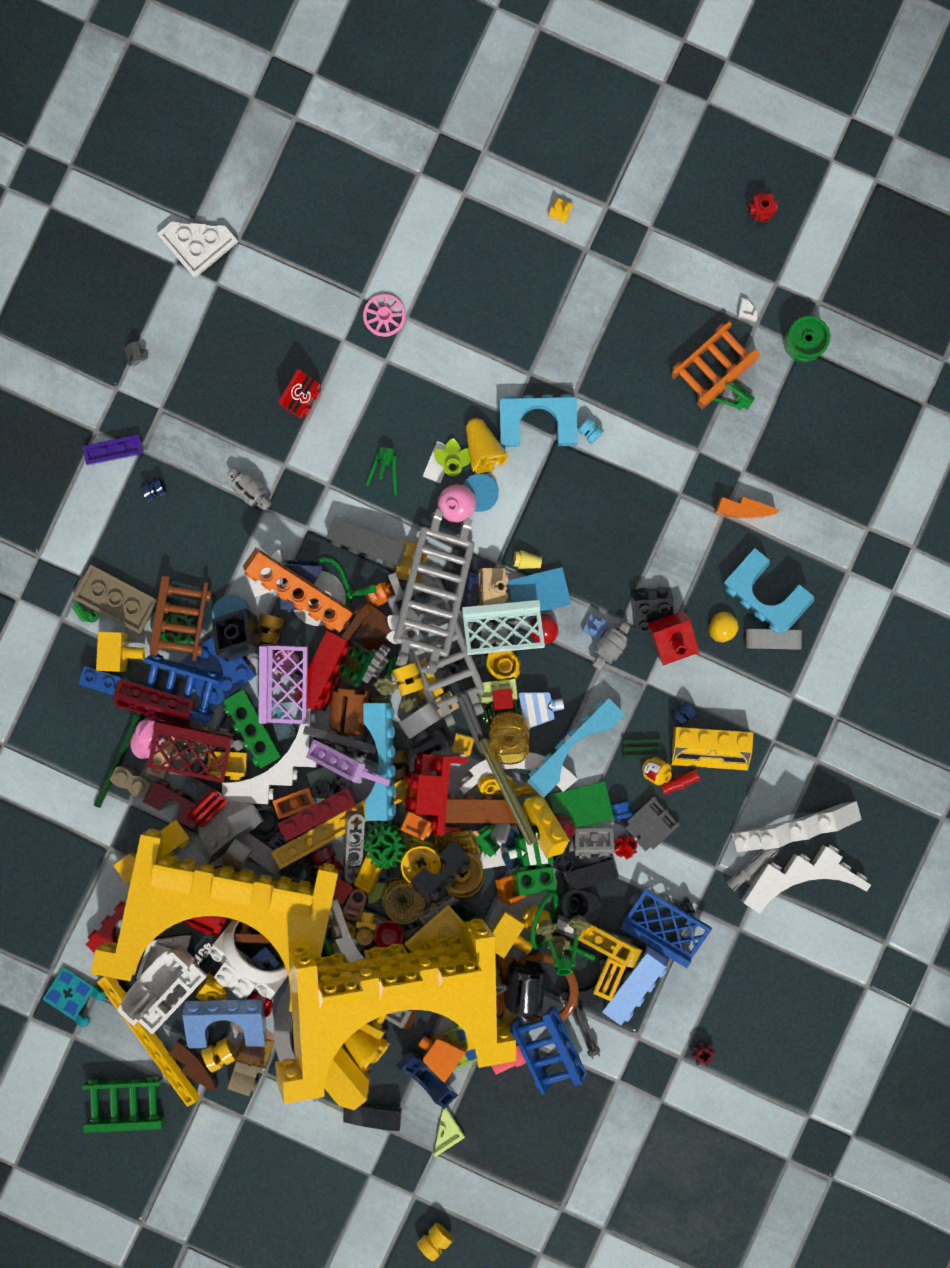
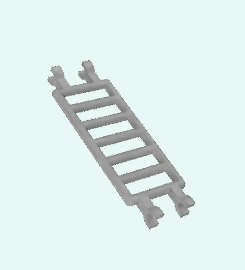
M436 509L433 512L430 528L421 527L393 638L395 643L401 644L396 665L404 666V664H407L410 647L431 653L425 672L431 675L437 672L439 656L447 657L449 655L475 546L473 541L467 540L472 519L467 518L461 522L459 537L438 531L443 512L440 509ZM426 536L466 547L465 556L460 557L424 546ZM422 553L462 565L460 575L420 564ZM418 571L458 583L456 594L415 582ZM413 589L454 601L452 610L447 611L411 600ZM409 607L449 619L447 630L406 618ZM404 626L445 637L443 648L402 637Z
M419 571L423 584L445 590L440 578L431 580L429 574ZM393 573L388 575L395 595L388 597L387 600L393 615L399 616L400 610L396 602L403 600L405 591H402L397 575ZM413 589L412 596L421 593L422 591ZM442 597L424 603L434 607L443 605L445 610H452L449 599ZM411 608L416 614H420V613L423 612V611H420V610ZM441 617L426 624L439 627L449 623V619ZM458 620L452 642L457 640L461 651L439 659L438 668L464 658L468 669L429 684L425 676L428 664L421 666L417 656L426 651L410 647L408 653L412 663H417L420 672L418 677L422 678L425 688L423 692L427 702H431L436 710L441 709L447 727L455 725L448 706L458 702V694L436 702L432 691L472 676L476 686L463 691L468 694L476 716L484 713L477 694L484 691V685L472 655H467L466 640ZM409 631L407 635L409 638L415 636V633L413 631ZM445 637L427 644L441 647L444 644Z

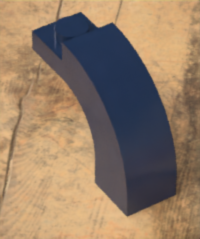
M409 1052L403 1056L396 1066L400 1071L417 1081L435 1104L445 1109L458 1096L447 1080L444 1083L422 1061L423 1057L416 1052Z

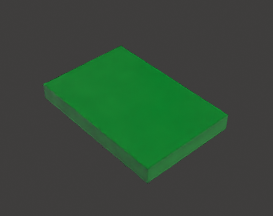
M605 781L549 794L553 814L561 813L570 817L572 825L576 826V828L614 819Z

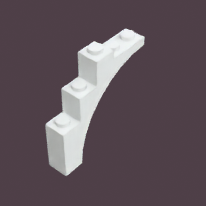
M307 709V724L300 725L296 739L289 751L277 764L254 778L222 783V795L228 801L269 804L270 800L274 799V788H271V785L292 786L294 781L298 779V770H295V767L318 766V763L306 758L312 741H310L311 736L303 734L305 726L312 727V724H315L316 714L312 713V709Z
M857 801L841 803L793 820L735 832L732 836L737 852L757 849L767 850L780 848L794 841L807 840L821 833L838 831L862 819Z
M822 845L811 863H809L811 859L802 853L800 856L793 854L782 872H780L782 868L772 862L771 865L766 863L741 901L760 914L766 905L779 893L795 884L808 880H840L853 884L865 891H868L871 885L866 882L868 878L859 872L856 875L850 872L851 867L843 862L839 864L843 857L838 854V849L832 845L828 847Z

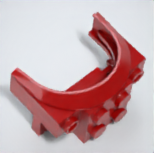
M417 753V757L414 759V771L408 772V776L405 778V788H407L406 796L403 799L405 811L432 822L431 833L434 835H461V828L447 826L445 821L450 763L467 764V757ZM435 770L436 775H430V773Z

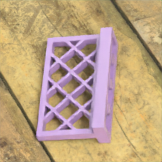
M262 644L259 646V723L307 724L308 646ZM273 650H281L286 657L278 662L273 657ZM294 651H303V659L299 663L290 656ZM287 658L295 665L289 673L281 666ZM277 667L286 675L279 682L273 677V671ZM296 668L303 673V679L298 683L290 675ZM287 677L295 684L289 692L281 685ZM277 686L286 694L279 701L273 696V690ZM296 687L302 692V698L298 702L290 695ZM287 696L295 704L289 711L280 703ZM277 705L285 713L281 718H273V709ZM296 706L302 711V719H295L290 714Z
M314 739L306 758L355 783H358L360 777L389 786L391 781L365 768V764Z

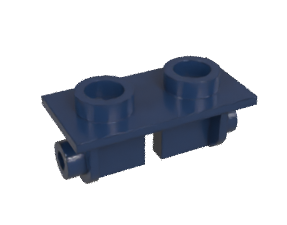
M468 573L459 611H462V607L477 606V574Z

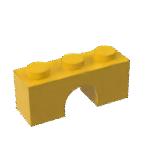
M541 795L525 799L522 810L530 826L537 825L540 833L538 845L546 858L563 854L569 838L546 800Z

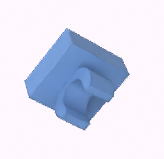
M590 614L582 631L600 639L608 622Z

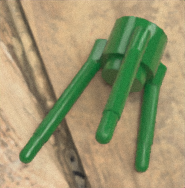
M735 380L733 384L737 388L728 382L725 385L737 394L735 398L737 403L718 397L713 400L735 407L738 410L742 408L747 410L755 397Z
M379 448V453H376L375 461L365 485L369 486L378 462L381 464L380 480L383 478L385 466H390V463H392L393 489L396 496L398 494L397 457L394 456L395 451L393 449Z

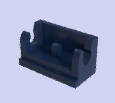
M269 945L262 947L250 959L261 970L267 971L266 968H268L267 964H269V961L274 967L280 963L279 957Z

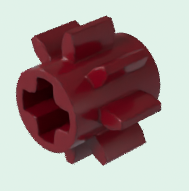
M699 1041L697 1047L693 1046L695 1053L691 1054L692 1058H698L696 1060L697 1065L702 1062L707 1067L709 1061L714 1062L712 1054H715L716 1051L714 1049L709 1050L711 1047L709 1042L703 1045ZM703 1050L706 1051L705 1057H701Z

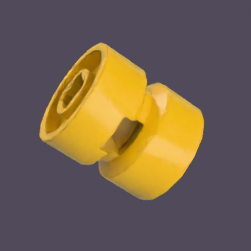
M417 663L392 670L395 680L400 683L398 689L401 696L425 688L422 678L418 677L420 672ZM413 678L414 683L406 685L405 680Z
M227 1037L216 1042V1046L210 1045L201 1050L203 1060L210 1072L222 1068L223 1064L228 1065L237 1060L236 1051Z
M437 1222L428 1230L429 1235H423L417 1242L420 1251L433 1262L442 1254L441 1249H447L453 1242L450 1233Z

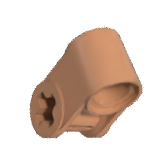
M358 887L352 889L342 913L344 919L355 923L361 921L368 896L367 892ZM360 892L364 898L358 901L354 898L353 894Z

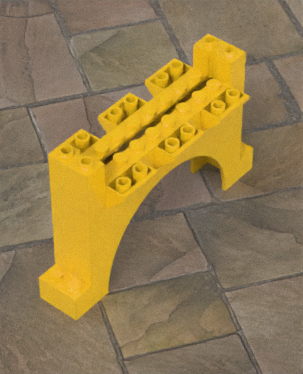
M149 829V831H145L140 835L118 944L116 946V943L104 942V944L101 943L97 947L90 974L131 981L132 975H135L138 963L146 947L164 930L187 919L202 916H220L243 922L264 935L282 958L290 982L289 950H294L297 947H309L312 958L321 957L338 869H335L333 864L323 863V866L319 865L315 887L309 881L300 880L297 883L292 882V878L281 876L280 879L276 878V881L267 875H261L259 878L257 874H254L253 870L242 869V871L234 870L235 867L228 865L214 869V865L203 863L200 866V863H196V859L193 858L180 860L177 859L176 855L165 854V856L160 857L165 835L160 834V830ZM290 985V1007H289V1012H292L291 985Z
M472 919L469 922H464L465 944L459 935H448L444 938H429L426 941H421L422 950H415L411 953H407L402 944H392L389 947L383 948L373 947L370 950H364L365 959H359L349 963L345 954L336 953L328 957L312 958L309 947H297L294 950H289L295 1059H283L282 1061L275 1062L276 1082L284 1104L324 1097L328 1069L344 1042L370 1021L397 1011H431L456 1022L465 1032L467 1049H475L479 1068L516 1061V1040L505 1022L497 1021L495 936L484 920Z

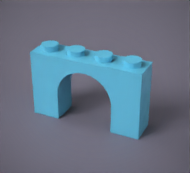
M571 394L561 395V398H553V395H542V398L524 395L520 399H515V396H504L503 399H500V444L502 447H520V421L528 411L533 409H543L553 415L557 423L558 446H577V397H572Z
M754 548L724 582L725 591L732 597L736 595L746 609L751 608L756 612L754 615L762 622L766 620L770 624V629L778 634L780 632L784 635L814 602V596L801 585H798L789 597L778 605L770 606L759 602L753 594V585L770 565V560Z

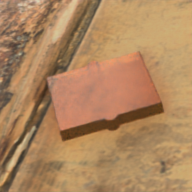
M243 1036L234 1062L247 1064L249 1067L256 1066L266 1069L275 1045L274 1040L266 1039L265 1047H246L245 1037Z

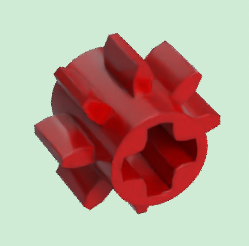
M623 834L614 841V852L620 858L624 856L627 860L637 853V842L633 837L627 838Z

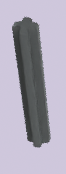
M462 692L457 695L458 702L480 756L486 759L478 744L485 736L468 694Z

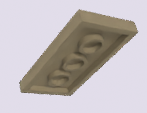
M91 564L72 597L74 600L139 634H142L158 602L152 596Z

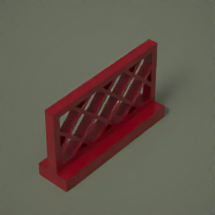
M160 720L155 722L147 767L224 783L234 736ZM158 735H166L170 743L161 747L157 741ZM180 738L185 739L189 745L188 748L181 752L175 744ZM198 743H204L208 749L201 756L193 747ZM172 744L178 754L169 759L163 749ZM217 747L226 748L225 756L218 760L212 750ZM191 748L197 758L188 763L182 753ZM161 752L166 760L162 765L153 763L154 755ZM210 752L216 762L207 767L201 757ZM178 756H180L185 764L181 769L175 768L171 763ZM197 760H199L204 768L200 773L194 772L190 767ZM218 764L222 770L221 776H213L209 769Z

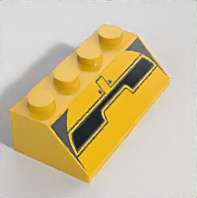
M673 727L671 765L748 770L752 755L753 733Z

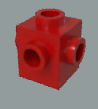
M767 192L757 193L749 203V213L752 215L753 221H769L778 209L777 200L773 199V194H767Z

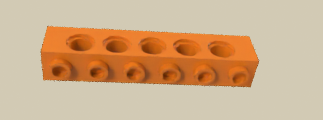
M257 547L243 565L247 577L252 580L257 579L261 581V585L269 591L271 589L275 590L281 599L285 601L289 599L293 602L294 607L300 611L306 610L309 612L308 615L316 621L322 620L325 622L324 625L332 631L336 629L341 632L353 615L352 610L348 606ZM270 568L268 574H261L262 569ZM280 578H285L286 582L284 584H277ZM297 588L302 589V591H301L300 594H298V595H294V594H293V591H294L295 589H297ZM311 599H317L314 605L308 604ZM327 609H333L331 614H324Z

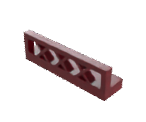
M120 679L114 692V706L189 727L190 714L195 701Z

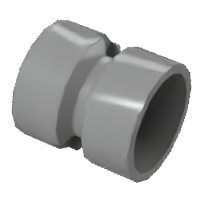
M488 622L486 625L495 630L500 623L494 625L493 622ZM502 626L497 633L505 639L508 636L509 630ZM483 628L481 630V638L486 641L491 633ZM493 636L488 643L490 645L494 643L498 647L502 641Z

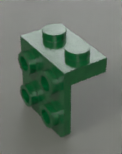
M353 642L336 677L358 687L374 657V652Z

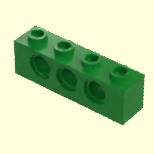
M242 690L223 701L225 703L223 708L228 716L231 715L234 720L232 723L237 733L241 732L244 738L242 739L243 745L246 749H250L253 754L251 759L255 766L259 765L260 768H263L283 757L266 725L259 723V712L246 690ZM241 707L247 711L245 718L238 716L237 712ZM250 724L256 727L254 735H250L247 732V727ZM258 741L265 743L266 748L263 752H259L256 749Z

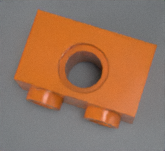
M311 787L272 801L279 819L301 812L317 803L315 796L312 794Z

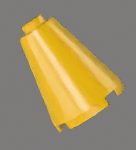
M478 418L468 421L466 434L473 472L475 471L477 474L495 470L493 466L497 464L500 467L508 461V455L486 423Z
M360 1029L344 1042V1046L363 1073L371 1068L369 1066L370 1063H376L388 1049V1045H390L384 1038L379 1040Z

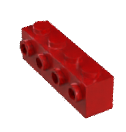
M326 631L308 668L307 707L314 711H318V709L323 707L325 703L324 696L333 687L334 681L332 680L335 674H338L339 668L342 665L341 662L344 656H347V651L351 647V642L329 631ZM299 689L294 696L297 702L302 698V692Z

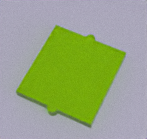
M402 831L415 842L437 851L440 848L429 837L421 840Z

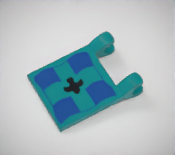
M63 966L43 1000L84 1028L89 1025L91 1020L80 1014V1011L90 995L96 1000L102 1001L106 998V994L103 990L93 986Z

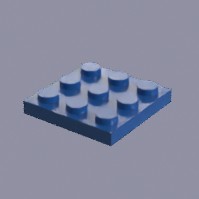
M214 635L202 644L201 656H197L196 661H192L193 653H190L179 662L204 671L212 670L218 672V675L223 676V680L218 685L214 684L208 705L210 711L256 676L243 657L226 662L215 653ZM182 674L184 678L187 680L188 676ZM196 678L193 689L202 699L207 681Z

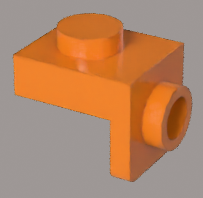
M386 581L376 585L377 591L375 593L364 595L367 602L377 608L387 603L388 597L395 595L390 581Z
M407 812L400 830L424 840L425 837H429L432 831V822Z
M512 874L495 880L500 902L515 905L520 903L519 900L526 898L525 895L519 896L514 894Z

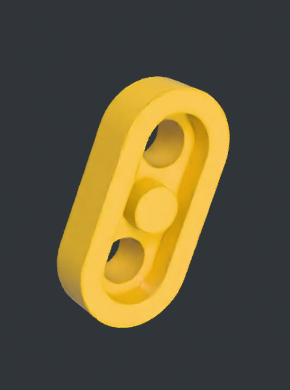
M485 775L478 781L477 786L483 795H503L494 775ZM506 775L512 789L515 788L513 779Z

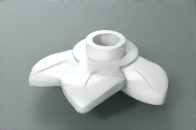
M409 608L406 618L419 622L417 614ZM389 615L387 617L388 625L392 631L386 638L391 643L398 644L394 642L393 638L399 616ZM404 626L402 637L419 641L421 631ZM409 631L415 633L413 638L408 637L407 633Z

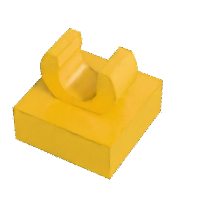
M556 197L548 217L566 224L573 204Z

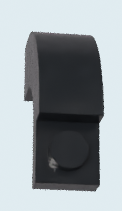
M598 957L599 971L596 980L588 987L578 988V1000H581L582 1007L593 1006L604 1000V998L593 994V990L608 957ZM610 963V966L601 984L599 992H601L604 987V984L613 966L612 963ZM618 966L605 993L606 995H609L619 972ZM561 989V998L566 1000V1003L569 998V989Z

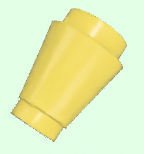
M522 550L515 551L513 566L517 567V569L541 567L542 557Z

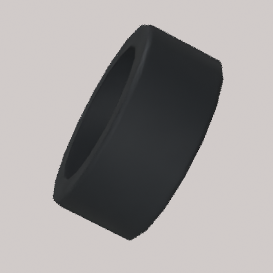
M270 803L254 805L257 811L267 810L271 812L275 819L274 826L268 832H259L254 828L249 834L258 840L272 838L279 831L277 824L282 819L278 818L274 805Z

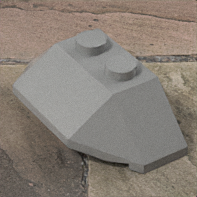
M228 801L203 828L197 823L198 850L206 863L212 864L228 850L235 839L240 841L264 820L253 804Z

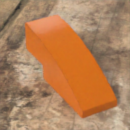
M722 497L719 499L714 514L737 519H756L776 515L779 509L746 497L740 498L739 503Z

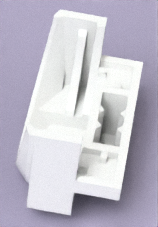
M233 919L208 951L215 961L223 964L214 978L221 986L231 990L237 998L246 1000L255 988L260 995L271 999L288 976L286 967L275 971L261 970L255 962L250 960L251 958L237 949L234 943V932L240 922Z
M182 946L178 950H167L146 969L129 989L119 1005L118 1012L133 1026L139 1022L153 1034L208 975L194 963L196 959Z

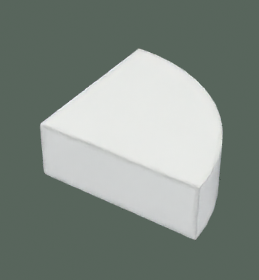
M741 298L738 318L757 321V311L748 299Z

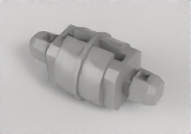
M232 467L229 469L227 475L231 481H234L231 488L240 499L250 506L258 504L257 506L263 510H267L271 506V501L267 496L264 497L268 490L258 478H255L248 471L241 473L237 468Z
M622 622L617 627V630L611 628L610 631H607L600 638L595 650V654L599 657L594 659L593 667L600 670L606 665L605 661L612 664L623 653L628 641L624 635H627L630 630V626L627 623Z

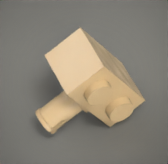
M505 568L478 569L479 606L508 603V592H506L508 574L505 573Z

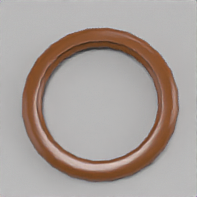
M549 953L530 954L519 962V964H525V961L528 960L537 963L547 962L554 965L552 954ZM573 971L570 975L565 976L569 984V998L565 1007L558 1012L562 1021L566 1020L573 1013L578 1001L579 989ZM537 1014L523 1016L530 1022L543 1019L542 1016Z

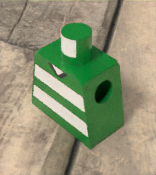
M538 827L532 828L537 838L536 843L528 845L521 833L514 837L515 847L506 849L508 860L518 858L519 863L523 866L554 863L553 857L546 858L538 845L540 838Z

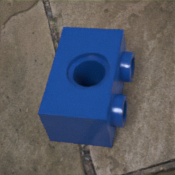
M84 666L78 684L114 695L120 679L125 680L126 677L107 671H96L94 667Z

